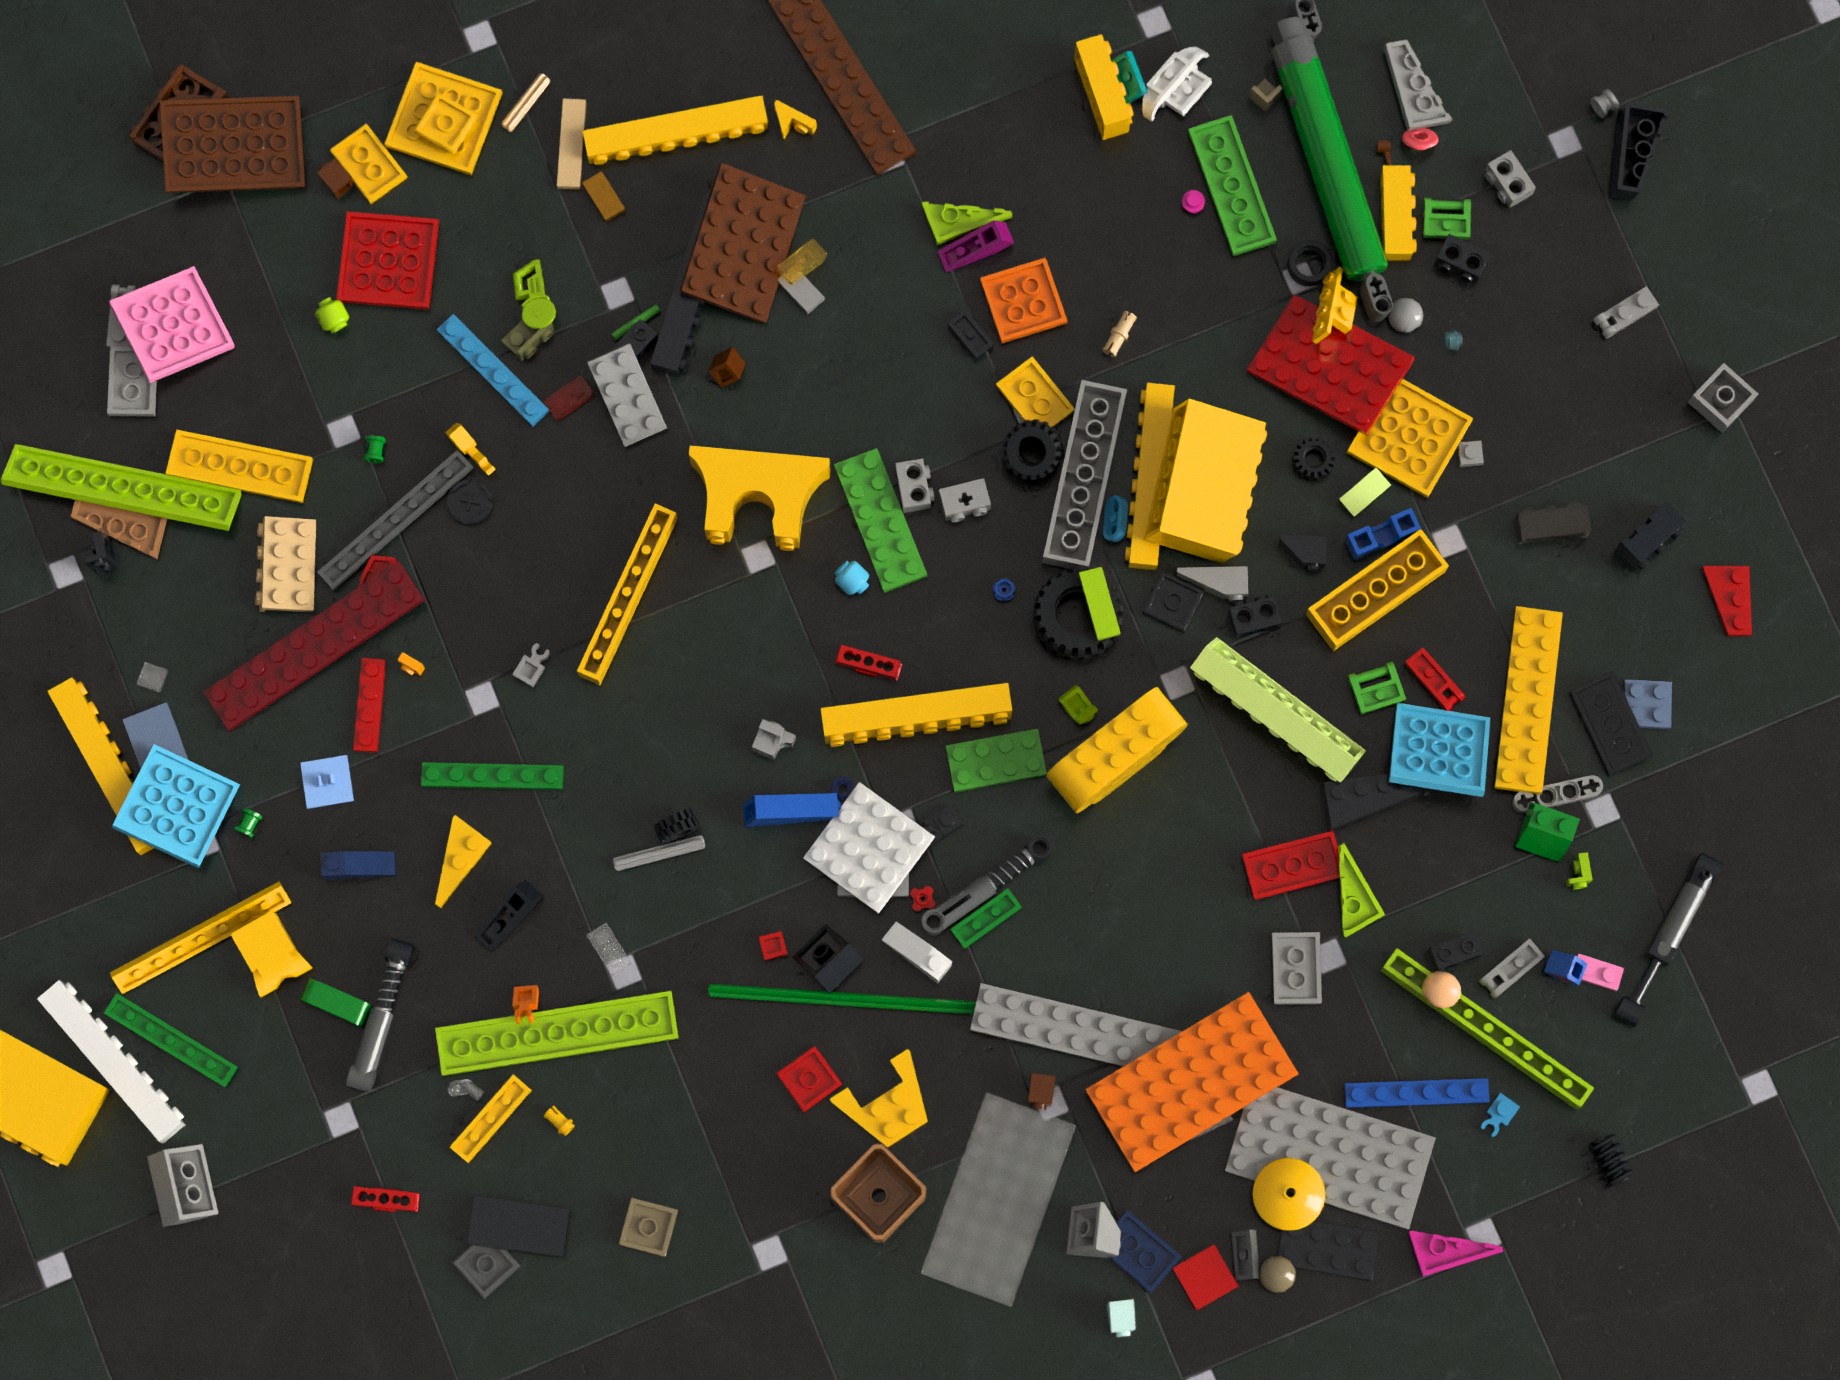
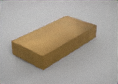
M602 171L582 182L605 222L626 211Z

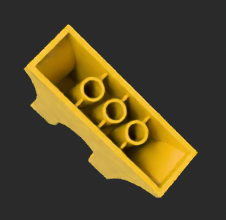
M690 446L689 448L691 466L699 473L707 489V510L704 530L706 539L710 540V543L723 545L724 542H730L735 530L734 520L737 511L744 504L756 501L768 505L774 512L772 523L776 546L784 551H793L794 548H799L802 519L806 505L814 491L823 482L830 479V458Z

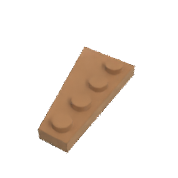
M75 500L71 513L72 519L94 530L102 531L105 535L158 559L167 518Z

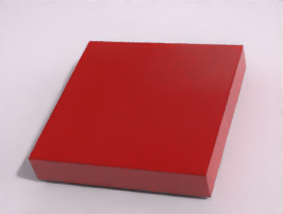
M815 1046L776 1073L803 1113L842 1086L838 1077Z
M1215 1245L1208 1247L1172 1268L1196 1311L1238 1287Z

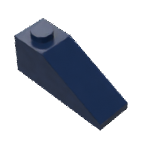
M339 851L320 853L321 876L324 880L396 876L395 852Z

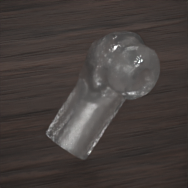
M469 1079L453 1081L447 1088L450 1096L456 1097L469 1094L476 1101L485 1093Z

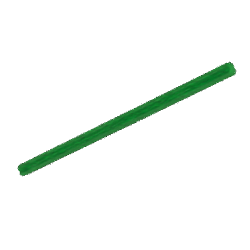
M709 984L708 996L719 998L974 1014L976 1001L844 992L828 993L827 991Z

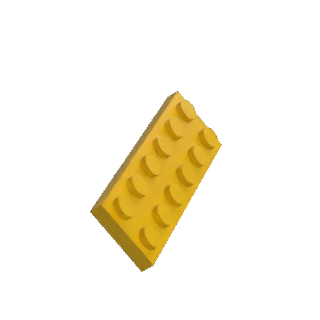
M176 430L165 474L303 504L313 458Z

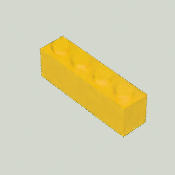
M1383 166L1380 172L1382 247L1387 261H1409L1412 254L1416 253L1417 248L1416 239H1412V231L1416 230V218L1412 217V209H1415V195H1411V187L1415 185V175L1411 173L1410 166Z

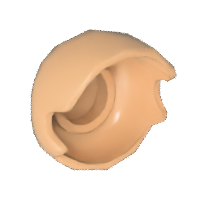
M1436 971L1429 974L1423 981L1422 993L1431 1005L1445 1009L1453 1006L1459 1000L1461 987L1452 974Z

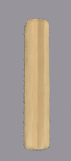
M540 73L502 121L504 129L511 132L550 83L546 75Z

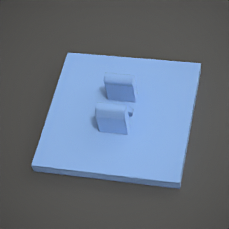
M347 755L300 763L307 809L354 801Z

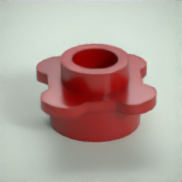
M930 886L920 890L916 888L911 890L910 896L914 902L912 908L915 911L919 912L921 909H933L936 903L932 898L933 889Z

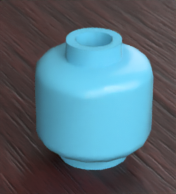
M845 561L834 573L836 575V584L848 595H853L856 592L860 595L869 586L866 582L869 578L868 572L856 561Z

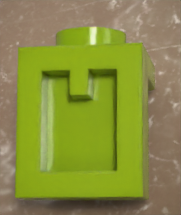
M1588 852L1579 853L1575 857L1573 870L1574 874H1578L1579 877L1568 879L1566 887L1573 886V890L1587 888V884H1590L1593 880Z

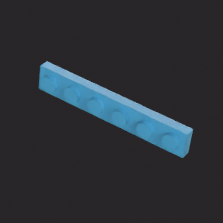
M454 314L437 329V332L532 427L550 412Z

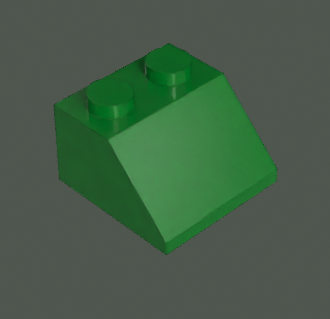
M1530 802L1515 847L1560 862L1573 841L1580 819Z

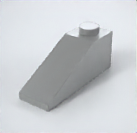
M1247 566L1177 568V578L1217 597L1229 599V602L1233 603L1247 599Z

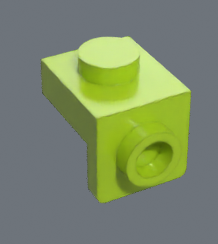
M1077 685L1073 686L1058 699L1072 720L1078 724H1085L1091 721L1095 716L1094 714L1098 711L1097 707L1091 704Z

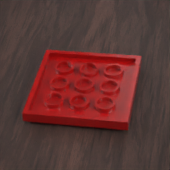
M347 211L336 300H340L342 303L429 310L439 220Z

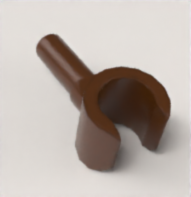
M1378 140L1377 153H1384L1386 166H1392L1390 142L1388 140Z

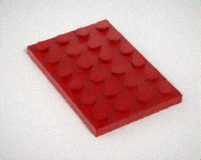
M1294 294L1249 365L1247 372L1367 436L1414 362V356L1353 324L1351 330L1346 334L1332 325L1331 333L1315 344L1312 342L1313 328L1316 324V312L1319 307Z

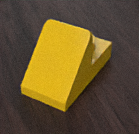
M778 100L775 101V113L783 140L792 125L798 132L802 134L808 133L813 136L817 129L816 120Z

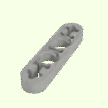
M1590 775L1543 786V791H1549L1552 794V801L1544 803L1538 794H1535V801L1537 804L1550 808L1594 798L1602 792L1603 782L1599 777ZM1589 781H1592V784H1597L1598 787L1594 792L1591 789H1586L1582 791L1583 796H1580V788L1587 786ZM1572 786L1575 789V796L1572 798L1565 797L1563 787ZM1518 792L1513 797L1512 806L1517 812L1526 813L1530 802L1526 805V808L1521 804L1518 805L1517 802L1521 799V796L1528 800L1532 799L1533 795L1531 793Z

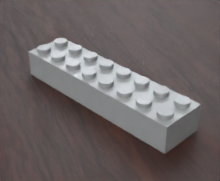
M1081 380L1042 563L1068 569L1079 567L1080 571H1086V568L1089 569L1127 389Z

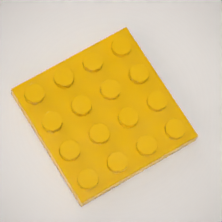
M416 62L385 141V147L472 175L503 94L502 90ZM437 93L449 98L478 116L454 155L414 132V129Z
M1402 379L1369 434L1366 436L1358 432L1347 453L1373 468L1377 467L1381 473L1428 498L1473 418Z

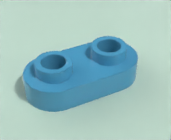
M1113 495L1105 504L1103 535L1105 539L1112 542L1121 541L1126 534L1128 502L1121 496Z

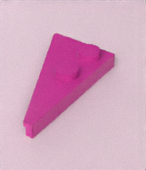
M1417 1231L1408 1232L1422 1277L1503 1252L1501 1246Z

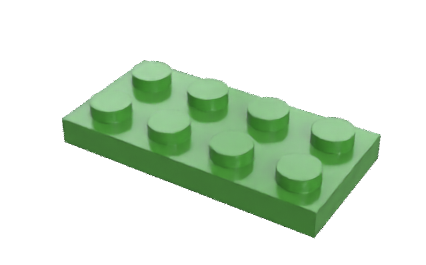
M1038 729L946 745L954 793L1047 775Z

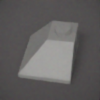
M1097 1202L1071 1207L1066 1254L1101 1258L1118 1256L1121 1245V1231L1106 1204Z

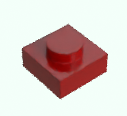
M782 931L759 937L765 961L788 955Z

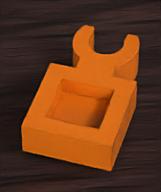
M537 985L514 987L512 1006L515 1011L514 1017L517 1024H520V1019L523 1016L528 1017L529 1023L533 1022L532 1010L538 1009L539 989Z

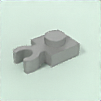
M538 643L532 647L531 658L524 655L512 674L513 677L532 688L545 669V666L540 663L547 660L550 656L548 649L543 655L537 654V650L540 647Z

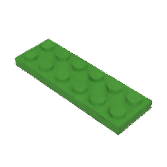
M1232 115L1189 128L1188 133L1232 255L1236 256L1276 243L1277 239Z
M873 449L834 464L883 592L891 591L927 577V572L878 449Z

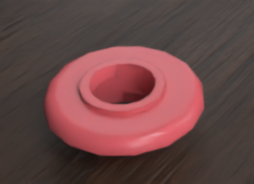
M1422 128L1405 131L1402 141L1413 149L1425 150L1438 143V136L1434 131Z

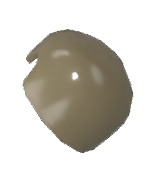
M1271 1256L1262 1263L1259 1272L1261 1284L1267 1290L1274 1293L1285 1292L1293 1285L1296 1277L1294 1266L1290 1260L1282 1256Z

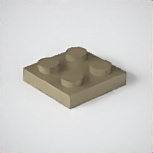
M631 1198L619 1245L666 1257L678 1210Z

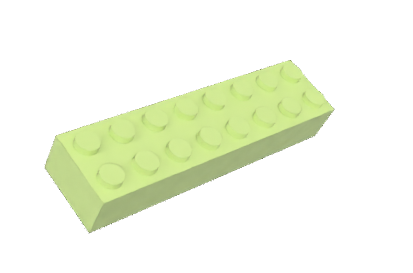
M1217 637L1205 646L1190 667L1196 677L1213 685L1212 688L1217 693L1225 694L1232 699L1231 702L1234 706L1249 712L1250 717L1255 722L1266 725L1272 735L1287 741V745L1293 751H1300L1307 757L1306 759L1310 764L1321 767L1326 771L1325 774L1333 781L1338 780L1341 783L1366 752L1356 742Z

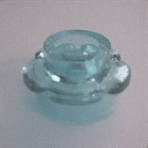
M1454 328L1452 331L1445 332L1446 348L1458 351L1459 346L1463 344L1461 333L1457 332Z

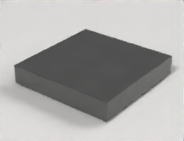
M471 1245L452 1262L484 1299L521 1267L507 1250Z

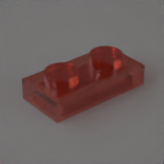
M580 375L546 398L543 403L555 420L558 421L595 396V394Z

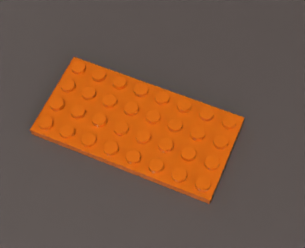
M1248 992L1085 1089L1135 1173L1299 1073Z

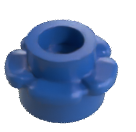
M1000 579L993 585L996 599L1009 601L1014 597L1013 593L1016 591V587L1008 579Z

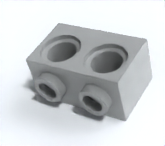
M1512 150L1488 163L1485 169L1486 179L1491 185H1495L1498 190L1499 199L1502 203H1506L1509 208L1533 195L1536 187ZM1503 167L1508 173L1505 175L1500 174L1497 168ZM1516 186L1519 188L1520 193L1511 192L1509 187Z
M923 459L895 463L903 513L931 509V501H935L933 488H928L927 479H931L929 465H924ZM911 470H916L920 473V476L916 479H911L907 476V473ZM915 492H920L924 498L921 501H914L911 495Z

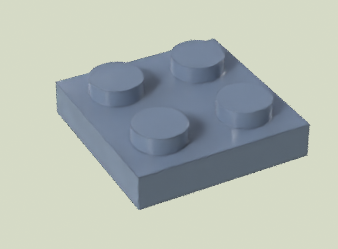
M1625 679L1623 691L1640 727L1670 730L1672 682Z

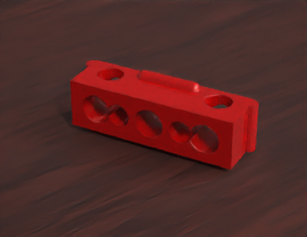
M844 645L839 647L835 661L836 665L854 669L858 673L873 677L880 676L894 681H898L902 668L899 660ZM851 654L853 655L854 659L860 658L861 660L859 662H855L853 659L847 661L844 658L846 655ZM869 659L873 661V664L866 666L864 661ZM877 664H882L884 667L890 665L893 669L888 672L883 667L878 668Z
M353 1187L351 1205L371 1207L373 1210L396 1212V1210L418 1212L420 1194L389 1188ZM363 1193H367L370 1197L371 1195H376L375 1201L372 1202L369 1199L362 1202L360 1197ZM383 1195L389 1196V1201L386 1204L381 1203ZM399 1197L402 1200L404 1197L410 1198V1203L407 1206H403L401 1202L394 1204V1199Z

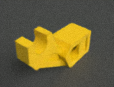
M456 422L445 432L457 449L464 455L468 454L487 475L496 470L487 461V458L475 448L476 442L462 425Z

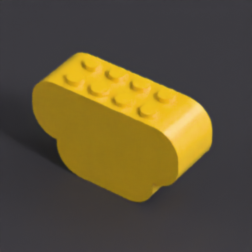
M1156 687L1139 698L1050 769L1046 777L1077 814L1092 803L1095 804L1105 798L1151 762L1188 724L1160 689Z

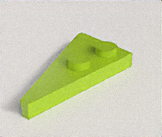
M921 203L937 245L969 234L993 220L1001 222L1012 218L1011 211L998 208L990 210L979 209L980 207Z
M1341 843L1338 845L1342 932L1346 938L1385 914L1346 845Z

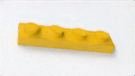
M513 1074L450 1148L469 1164L532 1090Z

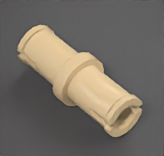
M1124 311L1116 327L1112 328L1110 332L1112 335L1102 350L1106 355L1109 356L1111 352L1110 356L1116 357L1123 341H1127L1129 337L1128 332L1137 319L1133 313L1130 312L1128 316L1129 312Z

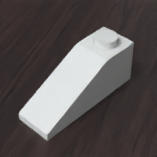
M898 922L894 923L881 940L937 984L952 966L950 959Z

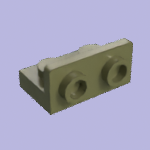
M522 319L501 341L517 358L523 361L525 358H530L536 352V347L542 341L546 342L551 338L554 327L551 323L547 327L533 329L528 327Z

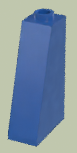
M837 793L754 795L743 804L745 827L831 821L832 818L839 816L838 811L841 809V802L837 800Z

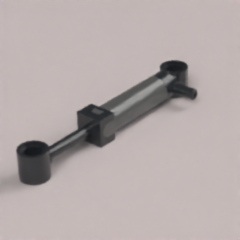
M1703 852L1700 853L1656 938L1652 941L1645 954L1646 957L1652 959L1632 997L1624 995L1613 1016L1633 1027L1637 1025L1646 1008L1640 1003L1660 964L1667 967L1671 963L1677 952V947L1711 884L1719 874L1723 863Z

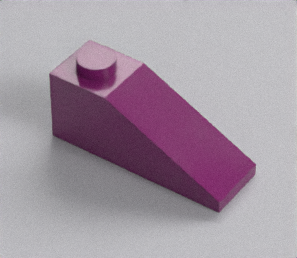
M993 220L937 252L945 271L949 272L996 254L1014 244L1007 224Z

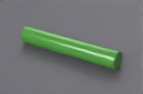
M655 304L611 333L615 341L619 340L639 319L646 322L660 313L661 310Z

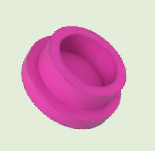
M1196 190L1188 191L1182 198V206L1189 213H1198L1205 205L1204 196Z

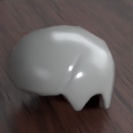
M1400 298L1394 301L1393 308L1387 315L1390 325L1396 331L1409 333L1420 327L1424 316L1421 305L1410 298Z

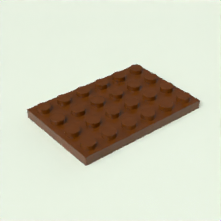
M299 96L160 101L166 193L305 188Z
M719 164L679 292L765 324L778 287V278L782 274L806 195L727 164Z

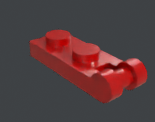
M1423 647L1404 663L1436 699L1443 710L1450 711L1453 709L1452 705L1457 701L1461 702L1465 699L1463 692ZM1446 689L1451 692V695L1447 698L1442 694Z

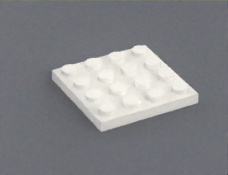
M859 782L838 811L839 816L832 818L803 858L879 913L935 837Z

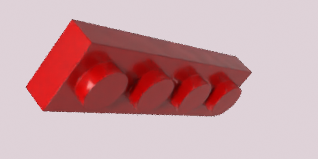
M362 658L353 746L354 752L378 753L386 670L385 659Z

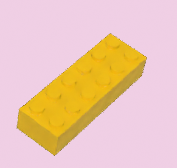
M1420 529L1309 607L1306 616L1332 651H1335L1444 574L1449 565Z

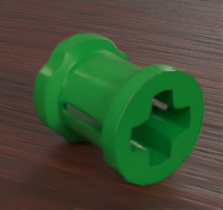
M366 436L367 448L366 454L363 455V460L370 463H383L382 450L383 444H386V439L381 436Z
M243 808V815L233 830L253 838L254 834L252 832L258 820L262 819V816L252 810Z

